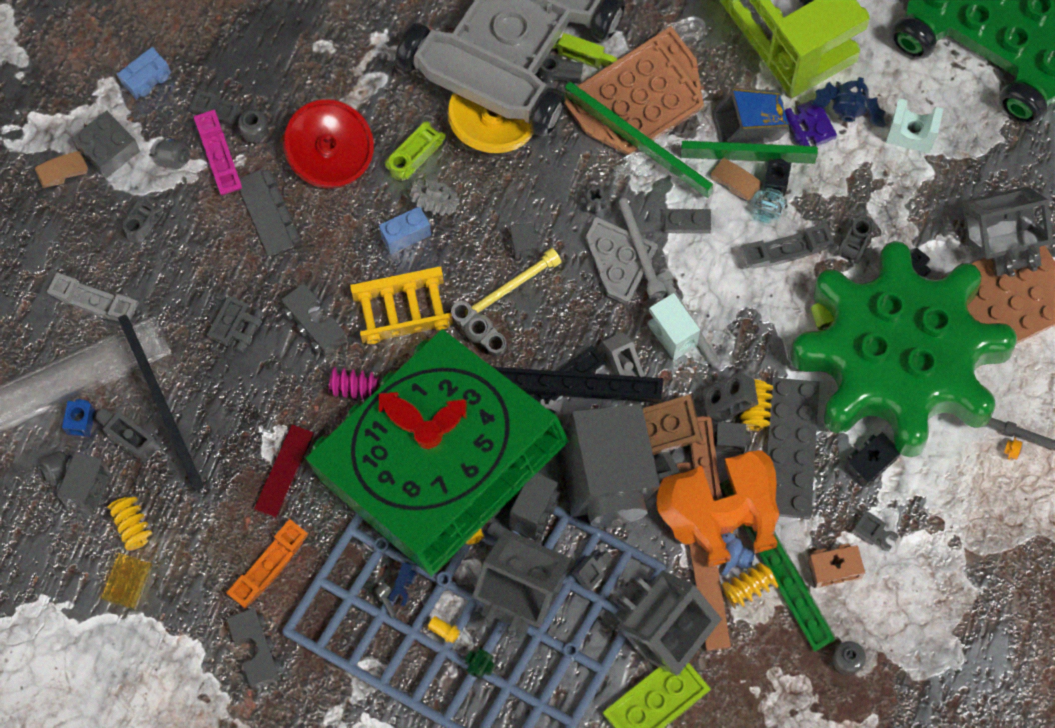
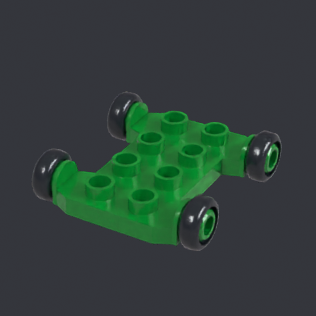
M909 0L905 17L898 18L890 29V37L896 47L913 58H928L936 49L937 41L945 36H949L1015 75L1014 82L1008 83L1000 92L999 102L1009 116L1021 123H1038L1046 115L1047 106L1055 103V0Z

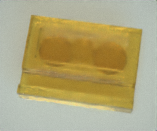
M119 553L102 595V600L136 610L152 570V563Z

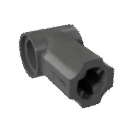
M548 54L539 68V77L544 82L563 80L581 83L583 63L560 60L555 55ZM545 67H551V68H553V69H552V70H548V69H546Z

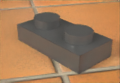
M665 209V233L710 234L711 209Z

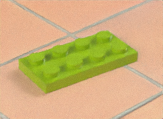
M689 662L678 676L659 667L607 708L603 715L614 728H665L710 692L711 689Z

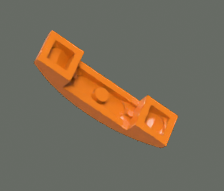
M289 519L274 536L275 540L245 575H241L226 593L242 607L247 608L282 572L301 547L308 533Z

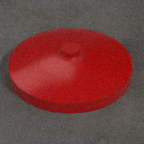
M325 99L310 102L295 112L286 126L283 147L290 167L301 179L320 188L336 189L355 182L366 171L373 156L374 142L368 123L358 111L343 102Z

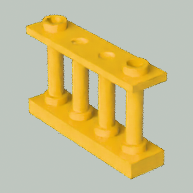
M441 266L350 285L354 302H361L367 330L360 331L362 343L373 345L384 339L432 329L444 330L453 325L452 314H444L438 286L444 283ZM427 287L430 291L435 316L421 319L415 291L419 288ZM404 292L407 294L412 321L398 323L393 299L395 293ZM381 296L385 301L389 326L376 328L370 300Z

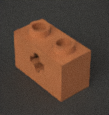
M842 544L832 551L819 549L814 551L813 555H810L808 559L815 589L862 579L865 574L858 545ZM832 561H835L836 564H841L840 567L836 568L835 565H831Z

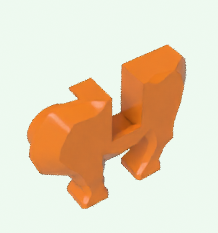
M762 450L749 451L735 457L725 458L724 467L734 493L733 496L714 501L702 466L685 473L670 475L663 478L657 493L658 513L672 529L675 539L684 545L697 542L708 554V568L730 562L731 555L726 549V543L721 535L730 533L743 524L753 527V530L757 532L753 545L754 554L777 547L778 542L774 532L780 513L776 503V472L770 456Z

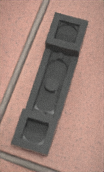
M826 223L807 228L804 233L764 243L761 240L741 246L748 268H758L783 264L810 256L833 246L835 242Z

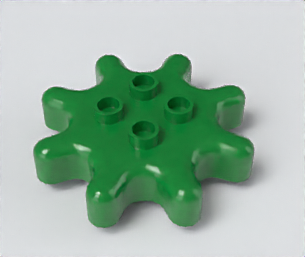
M893 241L886 244L881 250L878 264L879 276L873 281L856 283L835 269H827L818 275L814 290L815 302H819L831 313L834 321L825 330L807 331L796 336L792 345L791 362L800 371L826 372L836 381L838 390L827 401L824 413V423L830 431L839 434L845 433L863 417H880L891 425L897 451L905 457H915L925 449L929 436L928 420L934 415L951 413L968 426L974 428L984 427L989 423L996 407V401L993 394L976 379L974 372L975 369L982 365L1000 364L1009 360L1017 343V335L1015 330L1008 324L981 323L970 314L967 306L975 299L982 278L979 269L975 265L962 263L956 266L943 279H926L918 275L913 269L911 252L908 246L903 242Z

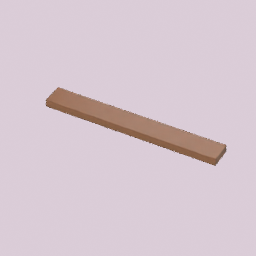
M693 462L678 463L676 465L680 473L693 470ZM697 542L689 545L695 586L722 618L704 642L706 651L730 649L731 645L718 565L708 568V554Z

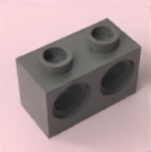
M741 372L734 373L729 378L716 382L711 387L703 390L706 415L719 422L725 421L759 404L754 379Z

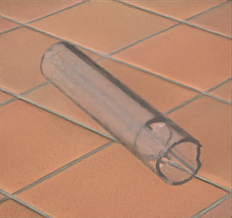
M154 315L132 324L149 364L172 354L166 340L157 336L161 328ZM123 329L0 384V433L139 369L140 367Z

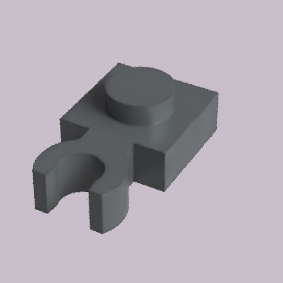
M867 510L852 531L872 545L878 540L881 547L886 551H890L892 548L886 542V538H892L896 541L899 537L893 531H885L884 528L887 523Z

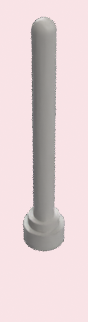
M621 198L619 205L648 280L646 289L650 299L660 298L667 293L664 283L660 282L655 275L629 202L626 198Z
M665 271L656 276L660 282L664 283L667 291L666 294L669 296L674 293L688 312L673 287L674 278L670 272ZM700 331L698 346L711 367L717 369L720 366V362Z

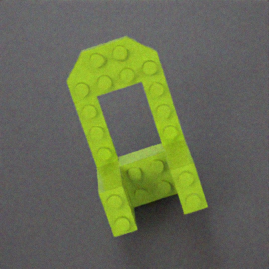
M719 0L791 99L856 63L860 55V47L851 38L867 30L870 20L866 8L861 7L857 0H814L784 18L781 10L775 7L770 0H749L773 32L771 41L766 38L761 25L755 23L750 10L744 7L740 0Z

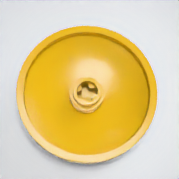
M453 93L448 108L449 124L456 136L474 149L488 153L510 152L526 144L534 134L530 129V124L525 122V119L505 118L456 93Z

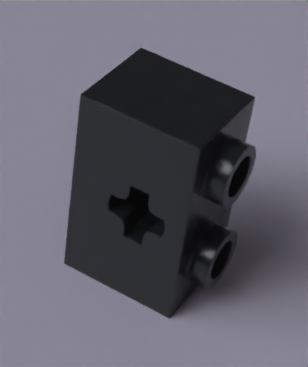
M883 432L877 437L874 434L864 442L865 447L860 452L856 449L847 457L848 463L845 469L864 488L898 460L901 455L897 451L895 444ZM872 456L876 458V460L873 459L871 461L867 459L868 457L871 458Z

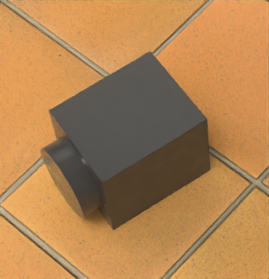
M642 404L573 411L562 425L569 442L558 452L571 516L589 515L591 526L612 527L636 521L647 515L645 502L660 487Z

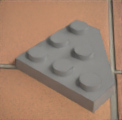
M596 217L586 235L587 244L607 296L629 305L645 274L629 231ZM642 238L651 261L658 248V244Z

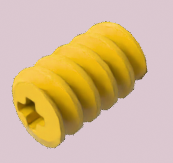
M754 379L759 404L743 411L740 417L743 421L740 424H746V431L752 432L761 431L763 427L770 426V422L764 420V418L771 416V413L765 411V409L771 408L772 404L765 401L772 399L773 396L766 393V391H772L774 388L765 381Z
M137 497L121 498L108 506L111 509L110 514L114 518V523L118 526L117 530L119 534H122L121 540L125 543L124 547L129 551L146 545L148 543L147 538L152 535L151 530L144 531L149 525L148 522L140 523L145 518V515L143 513L136 514L142 509L140 505L133 506L138 501Z
M757 563L755 565L756 570L752 567L748 568L747 574L745 572L739 574V579L732 577L731 584L726 581L723 582L724 594L735 610V603L740 604L742 607L745 606L744 598L753 602V593L759 598L762 597L760 589H764L769 593V584L778 588L776 578L766 564Z

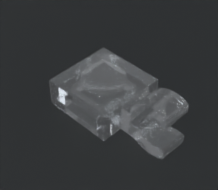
M638 149L624 157V164L615 168L616 173H614V176L618 181H622L631 174L638 178L653 169L655 163L647 154Z

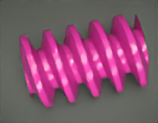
M333 367L331 371L329 394L332 391L336 397L342 392V396L347 398L351 392L353 399H357L360 393L361 399L366 400L368 395H373L379 389V375L377 379L374 378L373 371L370 372L368 377H365L364 370H361L359 376H356L355 369H352L349 375L346 373V368H343L340 374L337 373L336 367Z

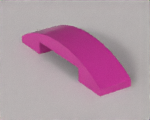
M215 109L193 116L221 196L243 189Z

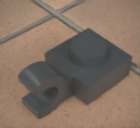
M597 549L591 556H586L575 568L573 574L585 590L591 591L605 575L602 567L612 557L607 550L601 553Z

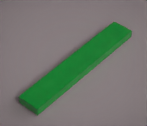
M683 140L680 158L717 160L725 158L727 160L769 162V159H783L789 163L815 164L818 156V147Z

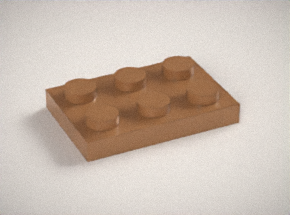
M690 394L643 408L653 455L703 441L693 399Z

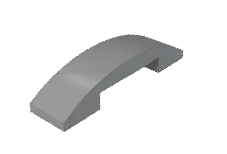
M56 273L47 290L49 295L69 305L115 321H119L117 317L124 314L131 319L139 303L137 300L120 294L115 296L79 283L77 279L60 273Z

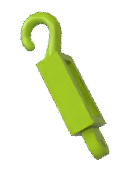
M564 32L562 37L558 38L553 48H558V55L582 62L596 69H599L601 65L608 67L618 60L616 57L604 53L605 47Z

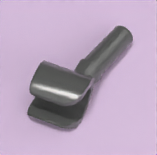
M383 583L377 588L376 596L385 604L391 618H394L397 614L387 598L392 590L386 583Z

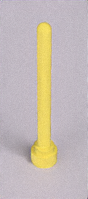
M550 248L544 252V256L541 257L542 260L471 306V308L479 313L546 267L555 268L562 263L559 255L553 248Z

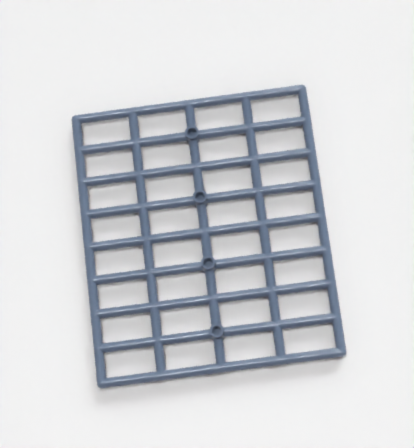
M522 488L516 493L517 495L520 494ZM557 506L553 514L558 516L559 520L543 546L552 550L568 522L591 534L568 576L565 577L561 591L541 627L536 628L530 625L527 634L532 637L508 679L506 680L493 672L490 677L484 674L483 678L501 688V691L479 728H491L510 694L533 706L522 728H534L542 712L565 724V728H576L627 638L619 631L602 663L579 652L580 645L602 607L613 614H616L620 609L617 604L607 598L631 557L654 569L649 578L651 582L655 580L662 570H666V565L602 529L591 526L589 522L578 516L572 517L570 512ZM356 513L283 628V635L443 727L465 728L452 719L474 684L476 677L469 673L467 674L444 715L420 702L446 658L466 669L468 665L464 664L466 657L452 650L455 642H444L442 644L420 632L444 591L450 590L468 600L467 605L455 623L458 626L457 629L460 630V634L476 607L478 606L483 609L485 603L472 598L473 592L451 580L472 544L468 545L465 543L455 553L445 572H436L432 577L417 565L415 571L437 583L416 620L410 626L395 617L391 618L385 604L379 609L357 596L381 557L387 555L401 564L403 562L415 563L405 554L389 546L390 541L384 536L376 539L358 529L363 518ZM511 529V532L520 535L519 532ZM482 530L484 539L481 541L494 547L498 539ZM354 537L375 550L350 590L347 591L326 578L351 538ZM599 540H602L623 553L600 593L597 594L592 590H585L581 584L575 582L577 578L573 571L586 556L592 554ZM322 587L342 598L343 601L316 643L294 629ZM572 590L592 601L593 605L571 643L565 644L547 634L546 631L569 591ZM400 594L396 596L395 601H390L392 606L395 604ZM351 605H354L375 618L349 660H346L325 647ZM499 620L483 650L491 654L506 627L510 625ZM384 622L406 636L379 679L358 667L357 664ZM416 640L436 651L437 655L411 697L388 683L412 643ZM541 641L563 653V657L538 698L516 686V683ZM577 661L595 671L596 674L572 716L548 704V701L570 663Z

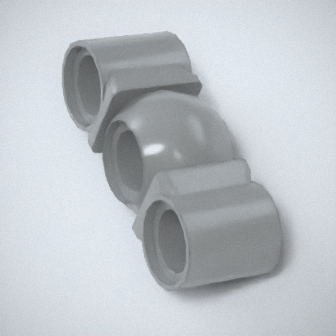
M465 301L456 302L451 308L452 318L464 330L466 337L473 343H479L492 356L497 357L504 354L507 347L505 337L497 332L493 327L492 321L487 316L478 314L476 310L471 308L469 303ZM458 309H467L468 315L465 318H458L456 316ZM476 324H483L485 326V331L481 334L474 333L472 329ZM498 339L502 342V346L500 349L493 350L489 346L490 342Z

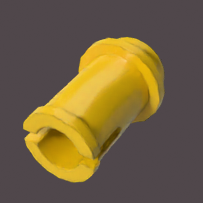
M436 615L431 619L427 628L445 638L447 643H454L460 634V630L457 629L458 626H452Z

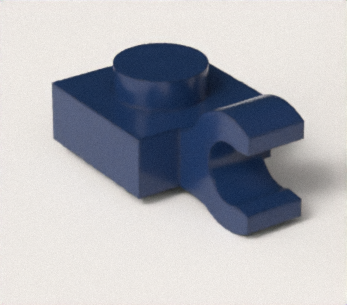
M403 562L394 584L396 586L389 596V601H395L396 596L401 594L403 597L401 605L406 606L408 604L409 594L407 593V588H409V585H413L417 578L418 572L415 571L417 565Z

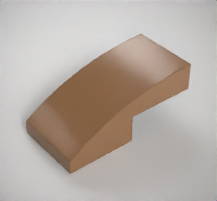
M76 151L44 162L35 167V171L42 187L46 188L63 184L65 178L87 174L88 168L81 152Z
M725 158L710 173L712 180L729 187L731 193L747 201H750L763 185L752 174Z

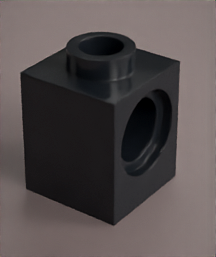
M769 159L763 193L769 192L768 194L773 193V195L785 197L792 163L786 162L783 159ZM773 174H780L782 178H775Z

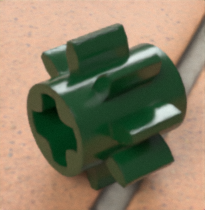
M480 648L475 653L469 651L464 660V664L468 665L466 672L478 679H482L484 674L490 677L495 668V663L492 662L494 656Z

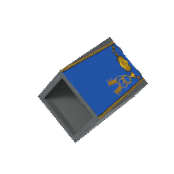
M732 89L712 110L720 142L762 144L778 141L790 130L779 90Z

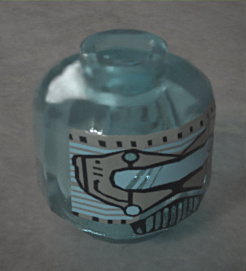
M766 188V190L758 193L753 206V211L758 215V220L770 223L771 220L776 221L781 218L786 205L782 192Z

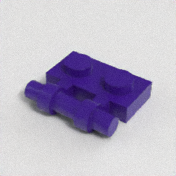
M813 100L798 105V115L794 114L791 108L785 110L789 127L792 128L795 134L794 139L800 146H810L808 141L811 139L815 146H819L837 138V133L824 108L812 105ZM804 123L808 131H803L800 124Z

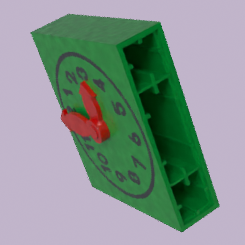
M441 329L432 339H425L420 342L414 350L413 357L398 371L389 372L382 379L379 389L364 403L361 402L354 405L347 413L346 420L334 432L319 438L313 445L311 453L305 459L326 487L432 577L569 441L555 414Z

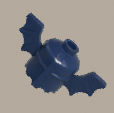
M862 77L842 85L838 81H836L835 86L828 82L824 89H817L815 91L816 97L812 105L825 108L832 99L833 110L845 122H854L855 118L863 116L867 111L871 124L879 127L886 126L884 121L886 111L879 107L877 97L869 98V89ZM856 87L857 92H852L850 89Z

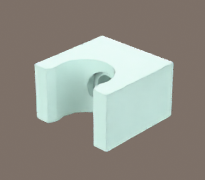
M899 98L891 120L886 143L930 153L938 134L943 109L935 107L931 114L919 115L912 113L906 108L907 100ZM908 129H913L917 133H912Z
M674 293L649 308L653 319L648 321L647 325L673 361L697 347L700 329Z

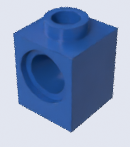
M76 399L75 402L67 401L62 426L67 435L91 436L95 409L91 403L83 399ZM84 413V417L81 420H74L78 414Z

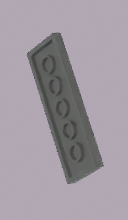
M773 377L771 385L774 388L771 391L773 398L770 399L772 407L770 408L771 416L769 417L770 426H768L767 455L770 456L776 472V503L780 513L779 516L811 519L819 382Z

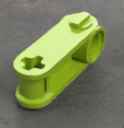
M429 121L424 122L385 160V167L390 170L391 177L397 181L408 180L443 143L445 134L443 132L439 133L431 127ZM399 164L405 165V166L402 167V168H397V167H395V166H397V165H399Z

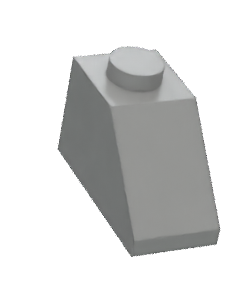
M623 332L602 341L608 360L616 375L645 377L633 342Z

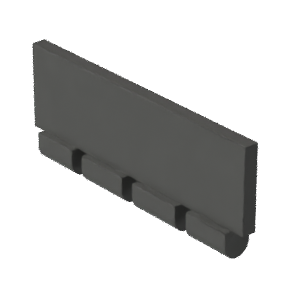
M260 169L240 178L239 180L243 188L240 189L268 257L270 258L293 248V244L300 241V236L295 225L292 224L293 220L287 206L284 205L285 202L279 188L274 187L277 183L271 170L262 172Z

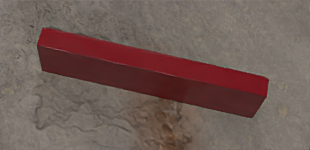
M293 424L291 425L255 505L254 510L274 519L278 518L314 437V432Z

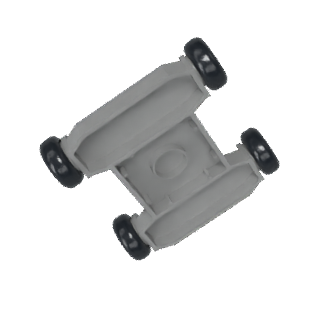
M475 0L453 33L439 32L433 29L430 31L427 26L419 23L411 25L405 31L398 44L395 61L399 68L405 71L421 70L429 81L505 118L525 119V122L530 124V129L534 134L544 137L549 135L558 123L566 100L564 93L558 89L549 88L546 91L547 84L543 83L535 75L569 22L586 24V27L591 29V35L594 39L602 42L608 41L614 35L622 20L625 1Z

